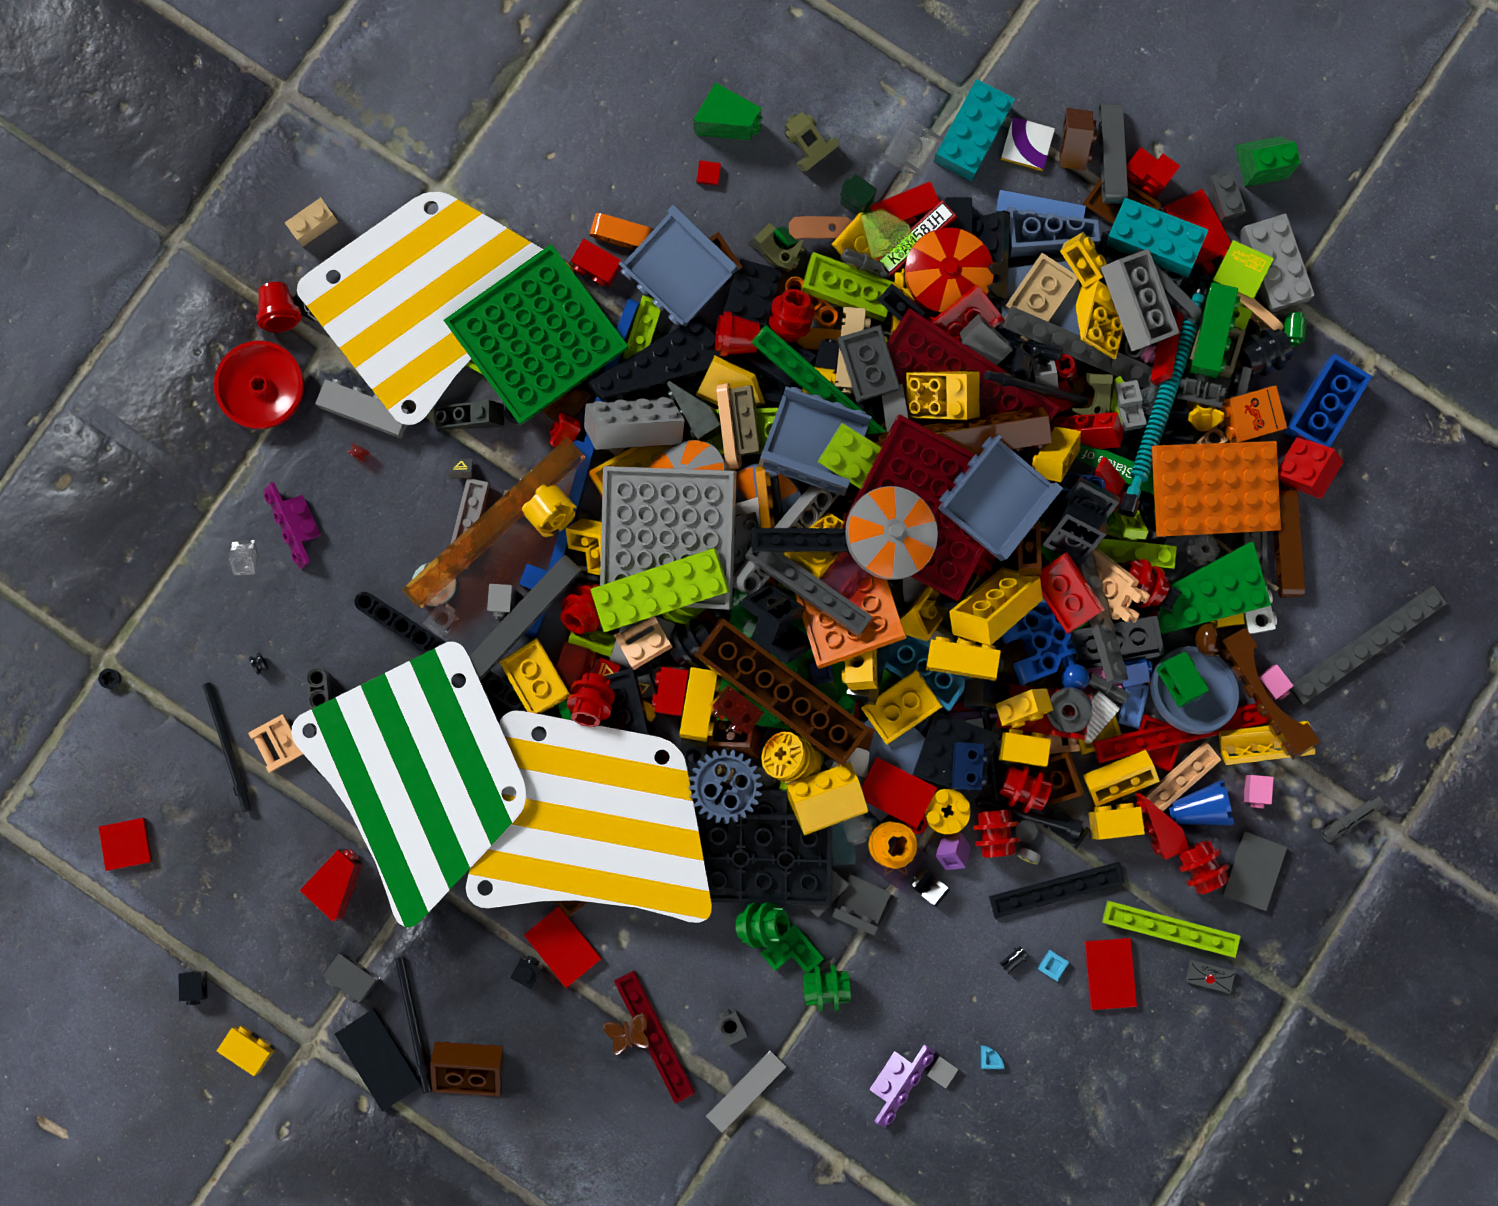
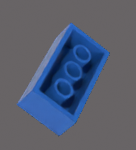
M1335 353L1332 354L1324 362L1288 422L1287 428L1282 433L1294 440L1298 436L1330 447L1372 376Z

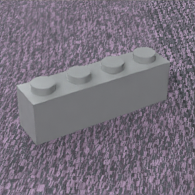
M325 379L315 403L320 409L402 439L407 425L396 421L376 394L371 397L366 395V391L354 386L353 389L345 387V383L333 379L331 382ZM402 404V411L406 414H410V412L406 410L407 406Z

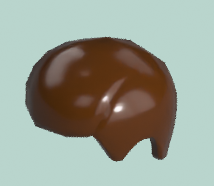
M1216 623L1202 624L1195 635V645L1198 651L1207 657H1219L1218 631L1216 627H1213Z

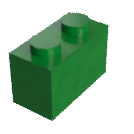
M1186 651L1164 661L1156 669L1178 708L1201 698L1209 691L1205 679L1200 676L1193 659L1188 656Z

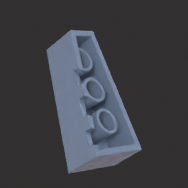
M1007 207V211L1010 212L1009 258L1040 256L1041 253L1045 255L1062 254L1060 251L1064 243L1082 232L1093 240L1095 244L1094 249L1096 251L1100 244L1098 220L1073 216L1067 218L1057 216L1054 213L1041 214L1035 213L1034 210L1026 209V211L1015 210L1016 208Z

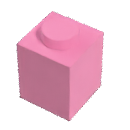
M1277 664L1270 666L1259 675L1265 691L1272 700L1278 698L1280 701L1290 694L1289 689L1294 686Z
M1245 775L1244 802L1251 803L1250 807L1264 808V804H1272L1273 777Z

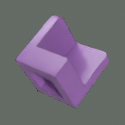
M962 833L943 835L936 857L945 870L966 868L971 846Z

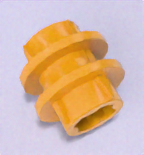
M889 821L881 823L874 828L869 837L868 847L871 856L876 862L882 866L896 869L904 867L912 861L916 854L917 841L916 836L909 827ZM894 836L897 838V849L895 852L889 853L888 841Z

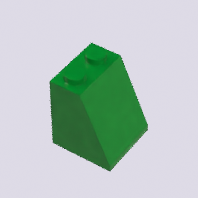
M715 82L693 119L694 134L704 137L750 141L753 135L757 136L763 126L761 124L763 119L761 107Z
M1279 136L1235 145L1244 187L1288 179L1301 163L1296 142Z

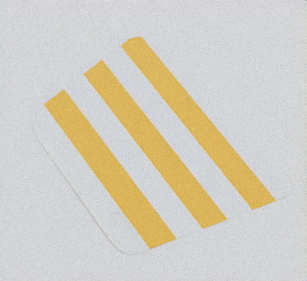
M428 192L415 197L300 279L297 285V293L394 419L401 424L412 425L420 422L427 416L454 377L471 360L443 320L543 249L447 193ZM428 201H434L438 204L439 209L433 215H429L424 211V205ZM566 263L574 273L573 268L568 263ZM330 270H337L340 273L341 278L338 283L331 284L326 280V274ZM406 400H412L416 404V410L412 414H406L401 409L402 403Z
M511 711L502 717L499 725L524 779L526 799L524 808L519 816L469 869L466 893L474 905L481 908H494L539 901L578 900L636 907L687 922L700 923L709 918L712 904L696 814L693 807L694 803L693 799L689 798L692 792L688 789L690 786L688 770L682 752L674 744L656 736L604 726L586 727L572 720L525 711ZM537 726L543 727L547 732L546 738L542 741H535L531 736L532 730ZM658 750H666L670 755L669 761L664 765L658 764L654 759L655 753ZM507 786L502 790L501 795L505 801L510 802L515 799L517 793L515 788ZM483 880H488L493 885L492 892L487 896L481 895L477 890L478 884Z

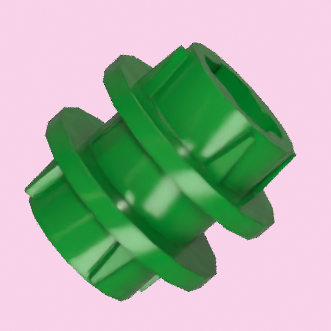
M766 902L762 905L752 903L747 906L744 912L739 913L736 919V933L742 943H747L754 949L762 947L774 948L778 946L781 940L788 936L790 931L789 917L784 908H778L775 903Z
M835 964L830 965V973H820L819 966H814L815 973L803 975L804 1001L806 1006L817 1005L818 1012H823V1003H833L834 1011H838L840 1003L851 1001L848 971H836Z

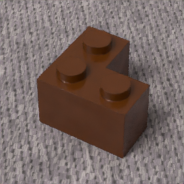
M1066 108L1062 127L1063 139L1059 153V167L1085 171L1087 163H1091L1093 150L1090 149L1091 143L1096 142V120H1093V111Z
M1034 524L1011 553V555H1018L1019 576H1042L1040 524Z
M716 710L712 722L714 723L713 734L709 736L708 741L709 748L712 751L716 750L719 756H721V751L725 749L727 755L732 750H735V757L743 753V758H759L763 737L754 726H744V723L716 720Z

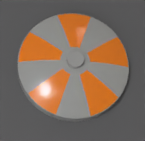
M699 440L683 441L682 444H674L668 447L648 467L728 471L726 462L719 451L711 444Z
M881 487L861 497L848 515L845 530L847 546L855 562L867 573L886 580L903 579L920 571L930 561L937 545V525L931 509L918 495L901 487Z

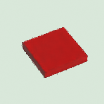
M1143 714L1140 729H1137V731L1169 723ZM1181 744L1147 752L1154 767L1171 772Z
M145 818L98 826L105 871L152 862Z

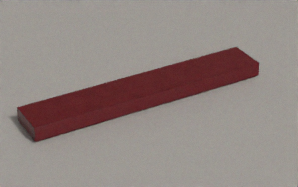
M635 970L614 980L631 1017L633 1018L641 1013L646 1016L647 1028L644 1033L649 1041L647 1049L674 1103L677 1104L696 1094Z

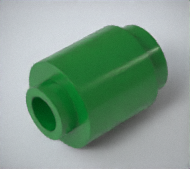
M1289 312L1284 319L1283 331L1287 334L1292 346H1299L1305 341L1307 320L1304 318L1305 314L1301 312Z

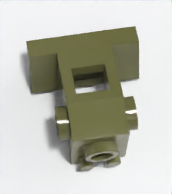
M803 111L799 115L793 114L786 121L787 124L784 127L786 138L792 144L796 142L804 158L796 163L800 171H807L840 145L836 137H829L824 140L815 127L816 122L809 114L806 116ZM807 131L815 139V142L809 146L801 138Z
M768 223L748 244L753 249L756 248L774 268L788 273L792 268L795 269L799 263L800 257L797 255L798 253L801 254L805 249L802 246L804 240H800L792 249H781L774 242L773 236L776 228L771 223Z
M1086 373L1085 382L1094 389V400L1087 407H1070V410L1075 412L1073 416L1101 414L1110 411L1113 375ZM1099 406L1100 411L1098 413H1095V407Z

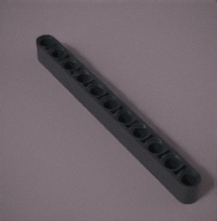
M360 592L356 595L354 604L359 611L426 653L446 643L371 593ZM365 597H370L371 605L368 608H362L361 602ZM384 609L390 611V616L387 620L380 619V613ZM402 621H407L409 624L408 630L405 632H400L398 629ZM421 633H426L427 641L424 644H418L417 637ZM490 670L480 681L483 690L515 711L527 712L522 702L517 705L511 704L510 697L516 691L512 684ZM457 673L463 678H465V676L462 673ZM495 681H501L502 690L498 693H494L491 689ZM551 709L541 714L551 717L562 718L559 714H557Z

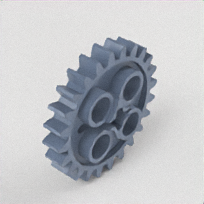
M723 749L721 756H719L715 750L712 752V759L706 754L704 756L705 763L700 760L697 761L700 769H692L696 776L689 777V780L694 782V785L688 787L689 790H694V794L689 796V798H696L697 802L694 803L693 807L701 806L699 814L707 812V820L715 816V823H719L721 818H723L724 823L728 824L731 817L734 822H738V814L743 819L746 818L745 810L751 813L753 809L750 805H758L759 803L754 797L762 795V793L756 791V788L762 786L761 783H756V779L761 777V775H754L753 771L756 770L757 766L749 767L751 759L743 761V753L735 757V750H732L727 755L726 750ZM717 765H722L725 768L726 773L724 777L716 775L715 767ZM734 768L735 773L727 785L730 790L723 792L719 804L716 805L715 800L723 788L720 783L727 781L731 769ZM737 776L744 777L746 784L743 788L736 786L735 778ZM706 785H711L715 789V795L711 798L707 797L704 793ZM726 796H732L735 799V806L733 808H728L725 805L724 800Z

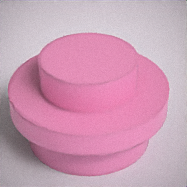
M1148 345L1140 357L1144 364L1154 363L1157 346Z

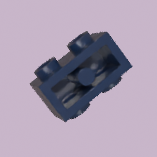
M954 743L952 789L982 790V786L986 785V772H983V763H987L988 751L984 749V744ZM969 751L973 753L972 759L968 757ZM968 774L972 776L971 782L967 780Z

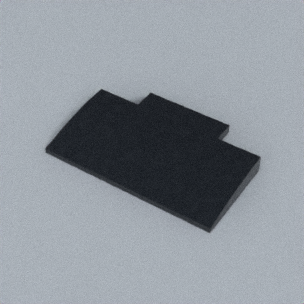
M705 787L704 793L707 797L711 798L715 795L714 787ZM722 788V791L715 800L716 805L719 804L723 792L730 790V788ZM756 788V791L762 793V795L754 797L759 803L758 805H750L753 812L750 813L745 810L746 818L744 819L738 814V822H734L730 817L728 824L724 823L723 818H721L719 823H715V816L707 820L708 813L699 814L702 807L697 806L695 814L711 902L750 904L771 902L784 905L831 906L833 825L804 835L795 813L788 812L787 789ZM726 796L724 803L728 808H733L735 806V799L732 796Z

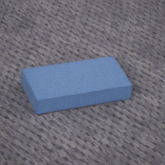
M1141 683L1125 687L1124 690L1129 693L1127 701L1120 706L1117 719L1118 724L1140 729L1150 685Z

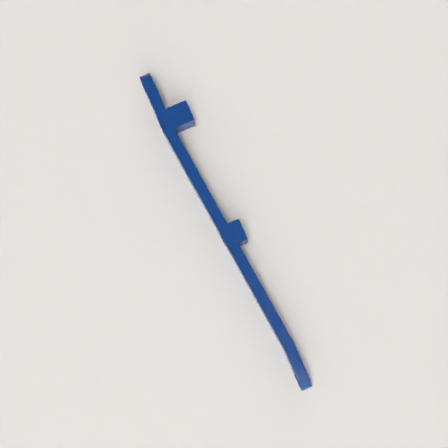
M628 299L616 329L625 342H627L640 302ZM623 353L605 366L604 372L618 365L621 362ZM587 433L584 442L574 440L567 457L568 464L577 466L568 497L576 505V508L573 509L576 514L568 526L577 520L589 477L588 473L591 470L596 452ZM566 528L558 533L548 571L564 555H567ZM526 564L519 585L531 590L548 571ZM548 609L525 633L526 636L537 638Z

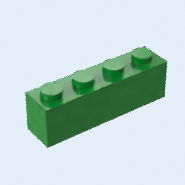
M1211 283L1190 373L1217 378L1219 372H1224L1227 359L1223 358L1224 351L1229 350L1231 343L1228 333L1229 330H1233L1236 317L1232 315L1234 309H1238L1241 296H1237L1238 288Z

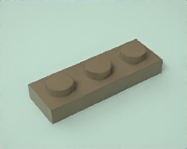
M749 385L729 389L737 455L744 456L761 453L753 387Z

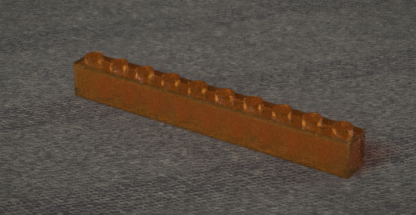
M567 437L412 579L402 591L417 607L423 608L524 515L522 511L523 505L536 495L535 492L541 485H546L547 487L556 486L586 456Z

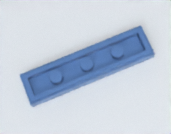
M1004 190L999 191L996 212L1007 211V207L1016 208L1015 210L1026 211L1028 209L1034 210L1035 213H1054L1057 216L1067 218L1069 216L1084 218L1086 209L1084 205Z

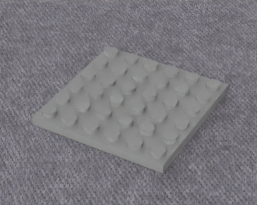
M603 466L600 586L712 548H717L730 592L684 607L732 609L736 471Z

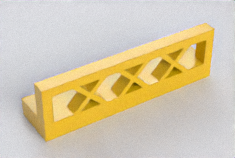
M1303 721V722H1299V723H1301V724L1304 725V724H1306L1308 721ZM1268 726L1219 731V752L1226 765L1291 757L1290 755L1287 756L1283 750H1274L1275 748H1281L1282 742L1278 736L1275 737L1271 733ZM1315 748L1301 756L1315 755ZM1233 753H1235V754H1238V756H1230V757H1229L1228 754H1233Z

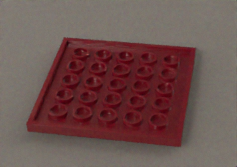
M898 414L840 528H846L847 518L851 509L861 497L870 491L887 486L901 487L912 491L922 498L931 509L936 521L938 536L937 545L930 561L920 571L909 577L955 601H959L985 548L942 513L938 507L941 504L939 501L941 496L947 490L951 492L955 487L953 482L961 472L965 474L970 468L967 464L975 454Z

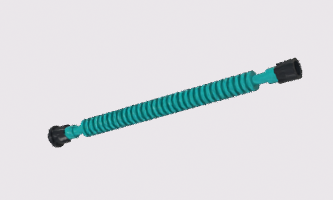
M1200 275L1193 279L1194 286L1191 292L1193 295L1191 300L1199 308L1204 306L1208 290L1213 282L1212 278L1208 275ZM1183 317L1172 378L1161 382L1139 451L1133 464L1134 466L1130 473V476L1133 478L1132 485L1124 493L1118 512L1123 516H1136L1141 501L1139 500L1141 494L1140 487L1142 482L1148 480L1153 465L1152 446L1160 444L1202 317L1194 324Z

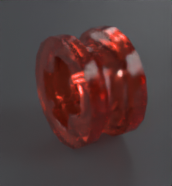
M352 443V450L348 451L347 454L365 462V456L369 455L370 452Z

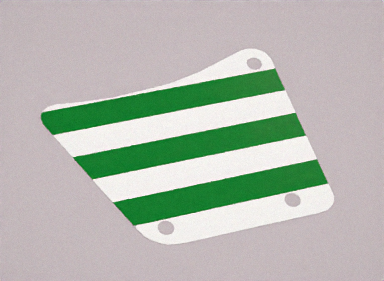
M446 642L299 715L292 725L291 734L296 746L331 784L350 811L376 862L393 915L397 922L404 927L409 928L418 924L504 833L524 808L526 799L524 779L464 647L456 642ZM456 673H462L466 678V683L462 688H455L451 683V679ZM308 723H313L317 728V733L313 738H306L303 735V727ZM507 786L515 788L517 793L515 799L510 802L505 801L501 795L502 790Z

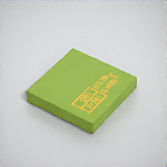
M1233 240L1213 282L1236 287L1239 294L1254 300L1274 258Z

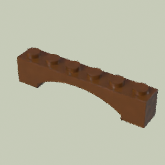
M1245 627L1222 640L1219 651L1226 661L1229 660L1233 666L1231 669L1234 676L1238 680L1241 679L1244 683V690L1247 696L1253 698L1257 703L1256 709L1261 717H1266L1268 720V727L1275 737H1279L1284 753L1287 756L1290 755L1294 760L1315 748L1320 741L1308 722L1303 725L1289 717L1272 701L1259 679L1254 661V652L1258 646Z

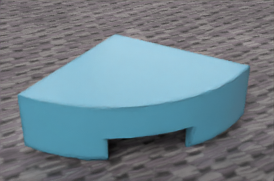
M980 1045L981 1069H1004V1063L1000 1055L991 1047Z

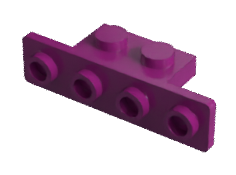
M269 483L264 489V498L273 510L275 522L281 527L283 540L292 551L291 556L294 563L298 565L299 569L305 568L310 559L302 543L318 538L321 535L303 495L283 501L275 483Z

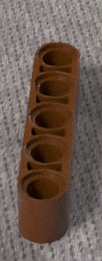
M1296 489L1279 490L1281 530L1273 531L1277 587L1279 588L1278 595L1280 598L1303 597L1305 594L1298 493Z

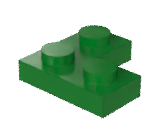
M795 924L790 927L788 936L781 940L778 946L765 948L760 953L774 971L791 957L796 960L806 974L824 960Z

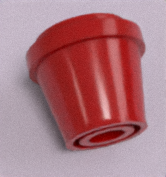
M269 282L258 289V313L256 320L257 325L261 329L272 333L285 332L294 328L301 321L300 308L296 306L287 284L283 282Z
M724 311L723 316L719 315L715 351H719V356L727 357V354L756 353L757 348L750 342L760 332V323L732 315V312Z

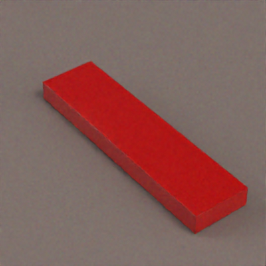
M1172 306L1173 316L1179 332H1181L1184 316ZM1180 333L1158 341L1150 382L1157 385L1172 378Z

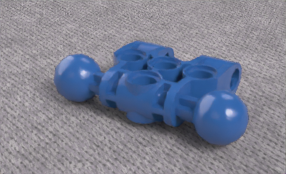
M1043 598L1035 606V608L1040 610V613L1032 609L1001 636L1004 644L1022 639L1025 650L1030 655L1029 658L1013 664L1019 682L1023 686L1049 677L1057 672L1061 662L1064 669L1060 676L1063 687L1084 690L1089 682V673L1085 667L1076 664L1073 655L1077 652L1072 644L1071 633L1067 634ZM1026 618L1031 620L1032 627L1026 623ZM1054 632L1060 635L1061 640L1055 638ZM1035 639L1041 643V648L1036 646ZM1043 660L1049 663V669L1044 666Z

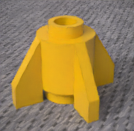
M1187 401L1190 411L1188 421L1196 430L1208 431L1223 421L1224 413L1218 410V407Z

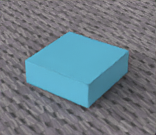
M1048 950L1037 969L1058 982L1069 962L1053 951Z

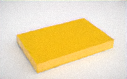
M538 638L499 661L527 712L542 714L571 696Z
M916 669L880 694L876 705L866 704L861 709L885 744L888 745L943 706Z

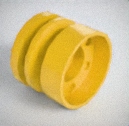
M780 732L772 736L765 744L761 757L765 771L786 784L818 774L822 765L820 751L803 738L791 732Z

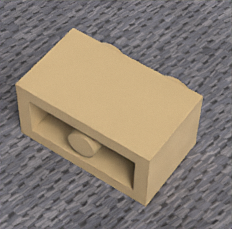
M321 197L285 222L302 247L338 223Z

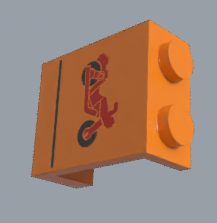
M1276 385L1224 399L1223 405L1220 408V411L1224 413L1225 433L1230 443L1242 442L1287 428Z

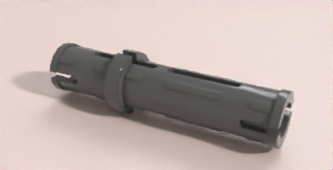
M1375 795L1344 817H1338L1336 822L1321 831L1323 838L1330 843L1338 836L1349 833L1355 825L1384 808V801L1380 796Z

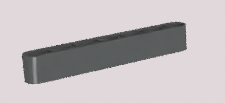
M564 555L469 656L479 681L490 672L580 575L582 569L567 555Z

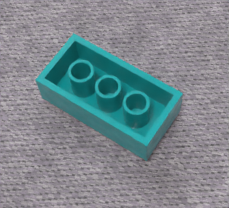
M976 79L935 155L934 162L972 182L1008 116L1015 98Z
M1125 198L1108 235L1106 246L1127 255H1133L1149 249L1152 259L1158 267L1188 278L1208 229Z

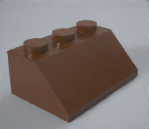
M434 1042L430 1062L432 1092L501 1097L504 1061L503 1046Z

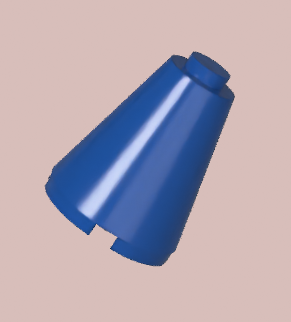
M1224 780L1172 802L1173 807H1169L1171 819L1177 820V824L1234 825Z

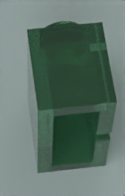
M854 174L852 179L847 178L841 187L840 196L842 198L840 204L855 215H858L860 212L866 214L874 203L877 188L857 174Z

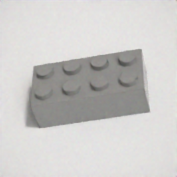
M1286 213L1242 228L1238 235L1243 245L1274 258L1258 290L1263 307L1270 313H1275L1310 301L1315 295Z
M1149 249L1101 267L1131 351L1180 333Z
M661 397L659 399H638L636 401L617 400L615 402L596 401L586 404L584 428L595 450L682 444L684 419L671 398Z

